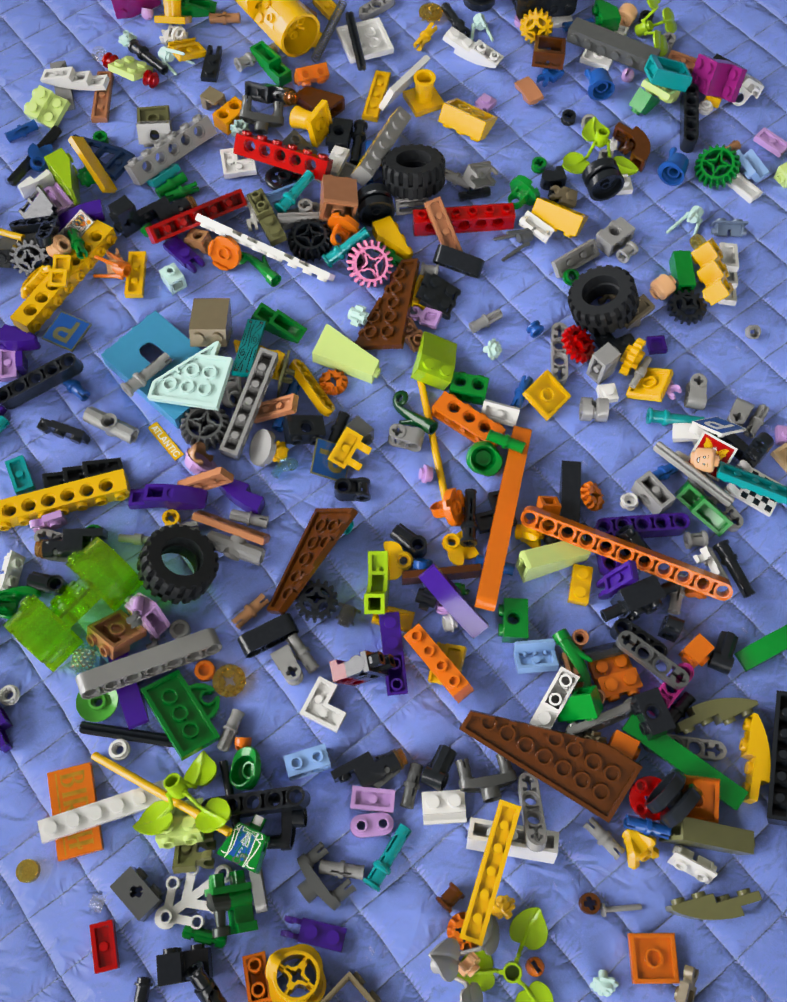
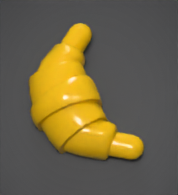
M51 265L38 267L27 277L20 290L23 299H26L49 274V269H52Z

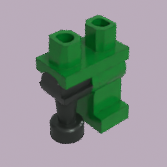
M243 870L229 872L230 885L227 886L224 883V873L209 876V889L204 890L205 897H207V908L214 912L216 928L212 929L213 938L258 930L257 920H254L251 882H246ZM226 911H228L229 925L227 926L225 916Z

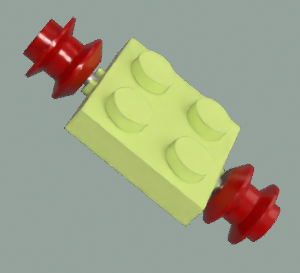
M107 52L102 58L103 66L113 73L131 81L142 78L143 84L145 86L149 85L150 88H154L159 84L158 74L153 72V67L147 65L146 62L138 61L132 56H125L119 59L117 55H112L110 52Z

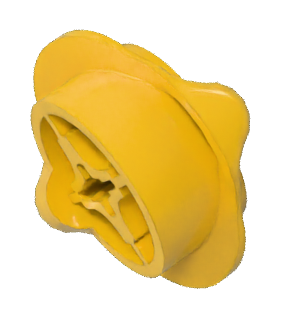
M297 944L292 947L281 948L270 955L266 965V977L272 1002H320L323 999L326 991V978L321 956L315 948L307 944ZM291 959H302L295 967L283 965ZM308 963L315 972V984L311 983L310 979L305 975ZM278 971L283 973V976L288 981L284 992L277 983ZM300 973V980H297L295 983L292 982V975ZM297 988L310 991L301 997L290 996Z

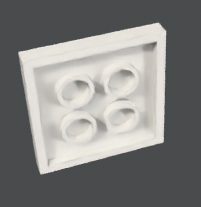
M380 17L356 22L365 60L394 53V47ZM348 26L336 27L337 35L350 64L356 63Z

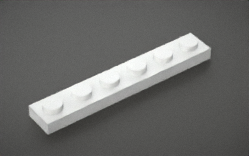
M164 780L153 783L167 791L163 786ZM139 787L39 820L37 823L41 842L45 844L144 811L154 802L162 799Z

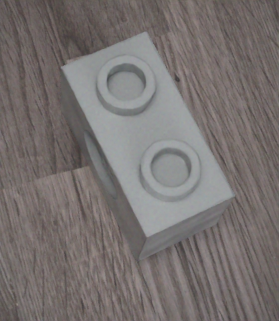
M171 120L138 121L136 124L139 145L143 144L144 147L154 146L153 144L156 141L166 139V135L172 132ZM152 130L158 131V138L152 136Z
M622 217L612 220L605 229H600L596 234L595 241L598 249L610 257L628 241L632 240L636 228Z
M607 342L592 354L586 374L600 385L614 373L621 353L616 347Z
M650 470L637 479L631 488L632 493L637 496L652 514L664 513L676 500V497Z

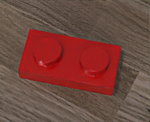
M111 919L89 925L95 974L120 968L115 920Z

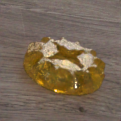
M426 3L419 9V17L423 21L427 20L428 23L430 21L434 23L435 20L440 21V17L443 16L442 8L435 3Z
M228 664L220 667L215 672L212 683L219 695L226 698L236 697L238 693L243 691L246 678L240 667ZM223 676L229 679L234 676L235 686L229 684L225 687L226 681Z

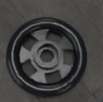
M274 166L266 172L265 182L269 188L276 190L294 183L292 182L293 180L298 181L302 175Z

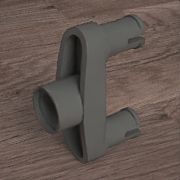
M242 96V109L240 110L239 118L243 119L244 122L254 125V132L256 134L265 135L268 134V127H281L284 125L283 102L279 104V101H275L273 115L252 112V97Z
M500 754L496 755L500 774L478 778L472 777L468 758L463 759L464 761L462 759L455 761L460 779L458 781L460 791L481 793L484 803L500 800L502 798L500 788L517 781V775L512 768L511 761Z
M320 841L307 854L303 853L297 858L302 873L306 878L297 888L308 903L319 896L335 911L341 906V902L356 891V888L353 884L347 888L351 884V881L347 878L335 890L328 891L313 870V865L329 854Z

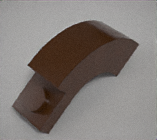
M618 122L615 125L612 137L619 142L628 138L629 142L632 141L634 143L629 160L637 166L639 172H642L650 153L649 139L639 127L635 126L632 130Z

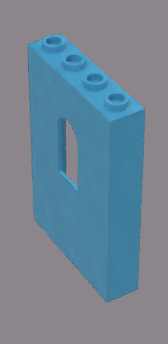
M154 311L147 315L142 322L134 326L126 335L120 337L115 344L107 348L101 356L105 365L123 381L127 382L133 377L134 373L141 372L151 364L140 354V349L143 345L152 343L163 352H166L173 361L162 371H159L150 378L144 388L141 387L136 392L178 429L182 425L181 419L184 418V413H190L189 408L195 409V407L149 401L147 396L153 380L195 355L201 349L199 347H190V339L157 311Z

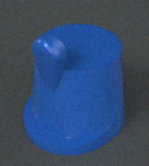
M597 68L592 72L590 69H586L584 74L589 80L587 91L589 97L593 100L601 101L612 96L615 85L608 71L604 68Z
M676 147L670 149L669 158L661 163L657 170L660 179L670 186L680 185L683 182L689 166L687 156L682 153H675L677 151Z

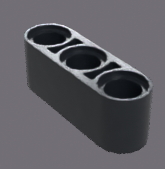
M441 244L437 246L433 258V263L473 278L480 277L485 263L481 258Z
M285 613L242 634L237 638V641L245 657L251 658L286 641L294 633L298 634L299 629L291 614Z
M626 618L617 619L610 629V635L614 640L621 633L618 631L617 626H621L624 630L634 633L664 656H667V647L662 642ZM629 638L623 639L622 643L625 645L629 643ZM636 643L631 650L634 651L638 644ZM641 648L638 650L641 658L646 659L649 657L646 649Z

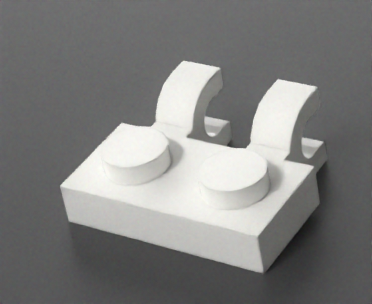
M705 546L699 549L701 554L693 556L697 564L704 563L705 566L708 565L711 570L710 572L725 577L730 581L711 547Z

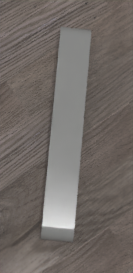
M207 628L78 674L75 680L81 698L92 699L214 655L222 649V645L215 629Z

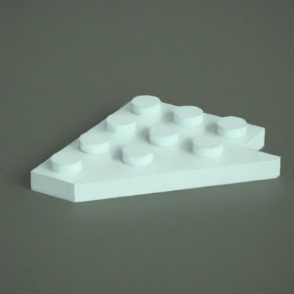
M216 341L153 380L147 398L149 401L219 411L234 361L231 357L218 356L221 344L219 341Z

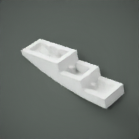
M72 66L44 69L40 81L45 84L73 90L101 91L107 89L110 79L107 74L93 76L90 70L76 72Z
M720 242L719 248L723 253L721 261L727 266L729 273L727 281L732 283L734 290L729 296L720 300L718 304L735 306L737 303L736 288L738 286L737 271L739 269L738 246L733 243Z

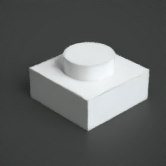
M615 383L597 385L596 392L598 398H608L609 403L618 402L619 396Z

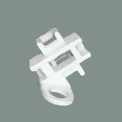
M169 23L167 30H161L163 36H159L161 43L168 48V42L188 39V32L185 31L181 24L172 26V23Z
M746 73L739 93L743 94L744 99L740 103L735 101L733 104L741 106L751 95L757 99L765 86L758 79Z

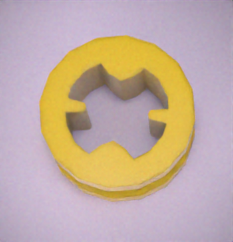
M174 509L166 510L162 515L165 526L178 524L177 522L181 523L180 515ZM172 516L175 521L171 522L168 517Z

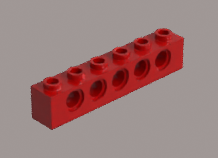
M248 130L236 133L234 154L301 175L306 170H310L315 176L314 179L322 181L323 174H331L333 159L328 158L326 154L319 153L317 155L310 149H298V146L294 144L284 145L281 140L273 139L271 141L267 139V136L252 135L253 132ZM252 141L255 144V149L251 146ZM267 146L270 148V154L266 151ZM282 151L285 153V159L281 156ZM297 155H298V156L300 157V159H301L300 164H299V163L297 162V160H296V156H297ZM312 160H314L316 163L315 168H313L311 165Z
M240 188L145 227L151 243L156 244L199 226L201 222L195 220L197 213L213 220L248 204Z
M513 203L445 207L455 233L511 230L514 228L516 215ZM426 209L413 210L412 225L414 236L436 235Z

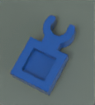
M545 68L542 74L538 75L537 83L543 81L542 87H546L549 81L554 83L564 76V70Z

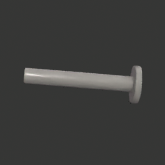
M601 903L600 906L602 917H606L609 912L642 910L641 904L606 907L604 903Z

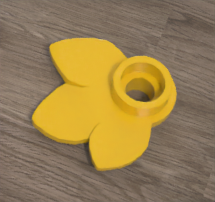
M462 531L457 534H447L442 540L443 548L448 551V559L457 566L463 565L464 559H473L479 554L475 546L464 547L460 544ZM448 542H453L455 545L451 546Z
M385 541L383 545L384 550L389 553L390 580H395L402 575L403 571L411 568L413 557L409 552L403 551L399 543ZM402 557L407 559V563L404 565L400 563Z

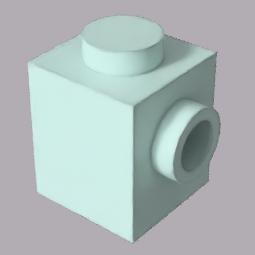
M174 262L159 270L163 283L172 295L187 287L184 275Z

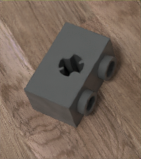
M130 866L109 887L136 919L144 922L164 902L160 897L163 893L155 884L151 886L146 880L148 875L142 868L138 867L136 869ZM137 887L143 888V890L140 891L143 893L141 897L135 896V894L137 893L135 892Z

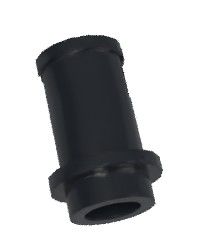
M137 977V982H134V985H136L134 1002H148L150 986H153V983H151L152 978Z

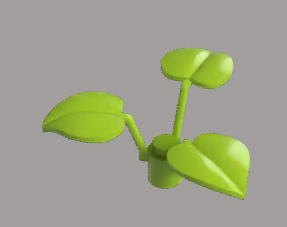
M647 0L649 7L653 10L641 20V23L635 25V33L638 37L653 35L654 47L661 50L659 56L663 57L668 52L667 40L664 35H661L660 31L652 30L655 26L665 23L666 32L675 33L677 24L674 13L669 7L664 8L662 11L663 21L653 24L651 20L648 21L647 19L659 8L658 3L661 0Z
M595 116L586 123L582 130V137L586 141H593L587 155L583 157L578 152H570L563 158L562 166L570 173H583L590 164L587 159L595 145L599 148L607 145L608 157L611 158V141L608 140L610 130L601 124ZM615 156L613 158L622 174L630 176L638 172L637 166L623 156Z
M203 750L187 770L184 779L177 773L168 775L163 782V786L168 791L165 794L168 802L164 800L154 802L144 811L140 819L132 827L144 835H157L164 832L174 820L171 813L174 809L172 797L182 799L185 796L201 810L195 819V825L200 832L211 833L224 826L231 817V808L227 801L215 797L211 798L206 806L203 807L188 793V788L197 789L198 785L206 786L215 778L218 770L216 763Z
M539 907L525 909L512 920L509 929L510 937L513 941L520 943L514 961H508L503 969L493 968L491 955H487L482 950L475 952L480 958L478 963L480 968L471 978L468 975L463 978L459 972L457 974L458 977L468 981L469 985L471 982H477L482 991H487L495 984L493 973L503 975L507 982L518 983L525 989L517 994L515 1002H554L550 989L543 982L534 981L528 987L521 980L522 968L519 960L524 945L530 950H537L546 943L548 937V929L541 909ZM468 954L465 955L460 962H462L468 956Z

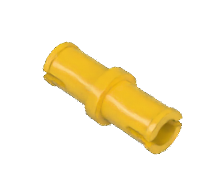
M430 22L427 28L421 31L419 38L413 44L414 48L419 44V47L416 49L417 51H421L424 45L430 42L431 36L437 31L436 25L432 29L435 23Z

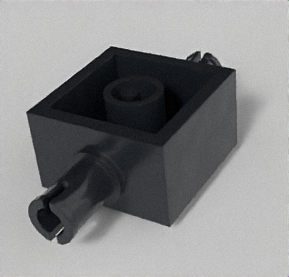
M654 574L620 589L610 601L612 606L600 611L601 617L605 622L616 617L619 619L626 618L633 622L640 618L639 615L643 613L649 615L655 612L657 607L663 604L662 601L668 594L677 591V585L670 581L660 585Z

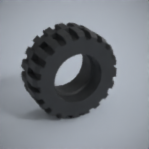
M409 144L406 146L401 145L398 148L395 147L392 151L389 150L382 159V182L390 189L394 197H399L400 199L408 198L409 200L429 198L432 195H436L444 187L445 158L438 149L428 145Z
M600 265L596 266L597 268L595 269L590 268L585 274L579 275V279H575L572 283L567 297L568 304L577 326L580 325L582 330L586 329V332L589 330V333H599L600 335L606 334V332L613 333L618 328H624L626 323L629 324L631 322L632 316L636 315L640 302L634 278L627 270H622L618 266L606 265V267H602ZM605 294L617 295L607 304L599 306L590 305L599 296Z
M172 524L171 527L169 525L163 526L160 530H155L148 537L138 556L137 570L139 571V580H143V587L146 590L149 589L152 596L160 597V601L167 602L169 600L171 604H179L180 601H182V604L190 603L191 600L195 601L207 591L217 575L216 572L219 569L217 561L219 557L218 553L214 552L216 549L214 544L209 543V538L206 535H201L200 531L196 528L192 530L190 526L184 525L180 527L179 524ZM176 553L184 556L191 563L194 574L178 575L173 573L165 566L161 555Z

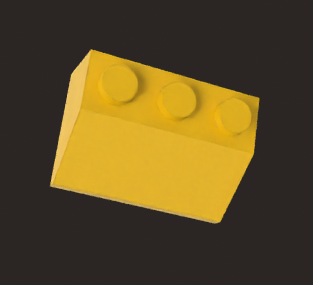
M455 98L444 102L438 122L442 123L446 128L455 129L460 135H467L471 140L479 142L487 137L498 117Z
M537 197L531 213L554 228L555 232L561 230L564 232L563 235L569 238L579 235L589 217L544 197Z

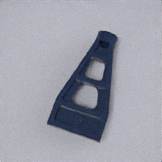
M84 137L90 147L99 148L94 154L109 177L115 181L125 172L124 166L128 164V160L135 157L133 153L121 147ZM105 152L114 154L107 164L99 159Z

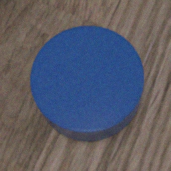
M417 558L413 560V568L428 569L433 565L431 559Z

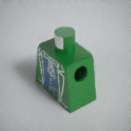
M255 814L249 826L238 822L231 835L227 837L219 848L217 854L259 874L270 840L269 836L261 833L267 819Z

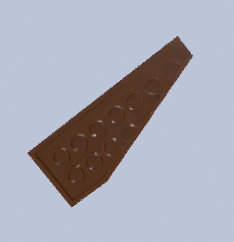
M470 710L459 728L608 823L643 768L642 765L605 742L479 711Z

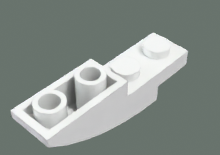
M452 26L443 37V41L455 48L454 53L476 65L496 68L504 58L503 55L478 39L477 42H474Z
M561 666L529 724L551 729L580 677Z

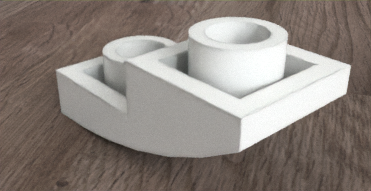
M45 170L35 179L29 176L18 185L22 197L26 199L33 195L37 185H40L43 189L48 186L52 187L55 185V180L49 170Z
M673 423V443L692 441L693 445H695L700 437L689 432L690 426L693 425L692 423Z

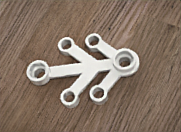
M222 864L215 869L214 874H219L222 869H225L227 875L224 878V883L226 884L230 882L229 872L233 870L230 866ZM197 866V872L186 873L182 899L175 905L176 890L180 887V879L176 876H170L166 880V887L168 889L165 903L155 913V923L160 929L167 930L175 924L191 926L193 929H201L204 926L205 920L201 915L189 917L179 914L186 908L210 911L206 905L207 901L197 900L205 894L204 890L209 889V879L193 891L195 878L200 869L199 866ZM172 879L177 881V885L174 888H171L169 885ZM167 912L170 918L167 922H164L162 916ZM197 917L201 919V924L198 927L193 924L194 919Z

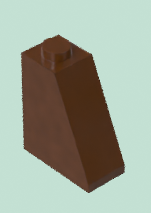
M305 86L295 94L296 105L311 112L322 99L327 100L332 119L345 110V99L342 95L310 86Z

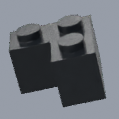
M203 943L191 945L190 951H182L181 947L163 949L162 955H156L158 987L189 982L190 980H186L184 973L191 965L198 961H202L204 964V970L208 977L213 978L211 948H205Z

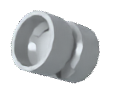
M581 397L579 405L580 421H591L594 419L596 422H607L609 416L608 398L593 400L592 397Z

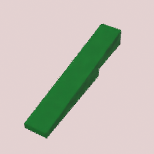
M631 714L622 728L624 732L639 740L643 746L685 775L720 779L719 800L729 808L738 810L749 793L747 790L668 735L648 741L646 735L644 736L640 731V722L637 715Z

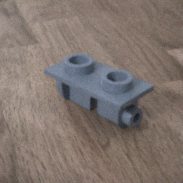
M718 218L710 224V227H712L711 234H714V236H727L728 230H730V237H742L747 233L744 227L749 222L743 221V219L726 221L725 218Z

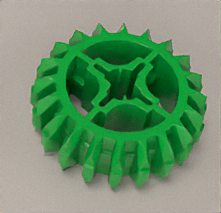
M717 144L715 148L710 145L709 150L704 149L703 154L698 155V159L695 161L696 166L694 167L695 176L698 178L699 183L703 182L704 187L709 184L710 189L713 186H716V189H718L719 185L725 188L726 182L731 185L732 179L735 180L737 178V174L740 172L739 167L741 166L740 157L736 155V150L732 151L731 146L726 149L725 144L722 147H719ZM723 158H725L726 160H728V161L730 162V164H728V162H725V161L723 160ZM704 169L710 171L712 175H709Z

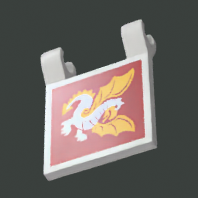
M693 424L689 428V432L700 437L691 453L695 452L699 447L713 448L716 451V455L720 456V461L727 464L731 462L738 450L737 448L706 432L697 425ZM675 451L676 454L690 464L691 453L687 456L680 451ZM715 467L712 473H706L718 482L720 480L716 477L717 467Z

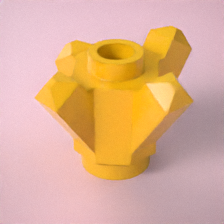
M517 524L515 528L516 540L526 543L531 548L541 546V539L545 538V534L525 527L523 524Z
M630 829L623 832L622 838L626 846L628 867L637 869L640 866V860L645 862L650 858L655 859L659 857V849L655 847V837L646 836L641 832Z

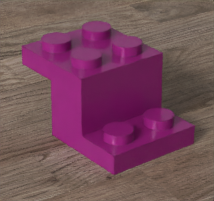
M699 53L692 72V83H695L699 88V92L706 96L721 97L735 103L747 69L728 60L713 59Z

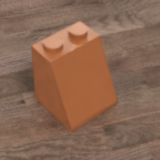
M323 174L319 220L328 221L330 215L336 212L339 213L338 216L344 217L347 214L354 218L358 208L357 179Z

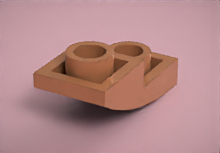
M529 76L514 82L515 88L522 94L523 100L529 105L537 104L540 100L544 99L540 89Z
M410 317L404 342L415 353L419 349L423 332L421 329L418 330Z

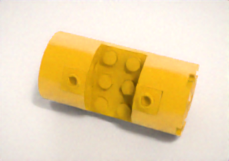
M235 0L287 56L299 57L307 53L312 47L316 48L322 36L320 23L317 17L300 0Z

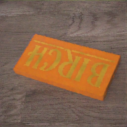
M91 762L47 773L52 816L97 802ZM101 825L55 840L59 862L104 850Z

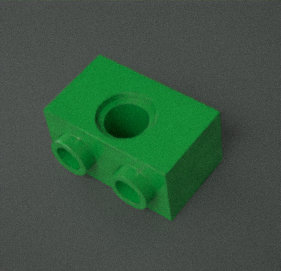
M504 598L502 604L498 606V616L502 617V624L498 626V636H502V643L527 641L529 638L528 599ZM514 617L518 623L512 624L508 621V618Z

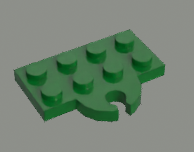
M176 670L143 687L141 694L183 761L220 739L219 733L211 722L219 711L220 697L216 696L209 703L204 702L202 698L205 695L214 694L215 689L205 683H195L188 686L180 671Z

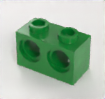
M454 371L449 394H454L462 402L483 405L489 378L482 375H471L462 371Z

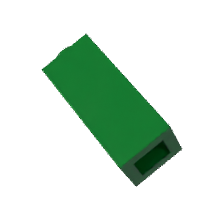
M673 251L669 265L671 276L676 280V291L674 294H677L678 290L683 293L684 289H687L690 293L697 285L691 252Z

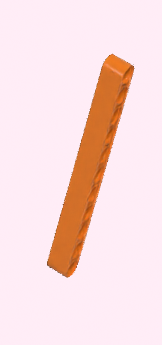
M513 426L511 437L526 442L522 454L508 449L474 604L476 608L492 612L496 608L532 429Z
M530 505L525 507L521 514L520 520L525 527L620 563H625L628 560L636 561L637 569L652 575L655 574L657 577L722 601L730 599L733 594L730 581L720 575L536 506ZM532 513L535 515V519L528 520L525 514ZM551 520L553 521L554 526L547 527L545 526L544 521ZM570 527L573 533L566 534L563 532V528ZM589 534L592 540L584 541L582 536ZM607 541L611 544V547L603 548L600 544ZM628 549L631 553L624 556L620 554V550ZM642 556H647L650 558V560L646 563H642L639 561V558ZM662 563L669 565L666 570H661L658 566ZM680 571H687L689 573L686 577L678 576ZM701 578H706L708 580V582L703 585L697 583V581ZM720 586L728 587L724 592L717 591Z

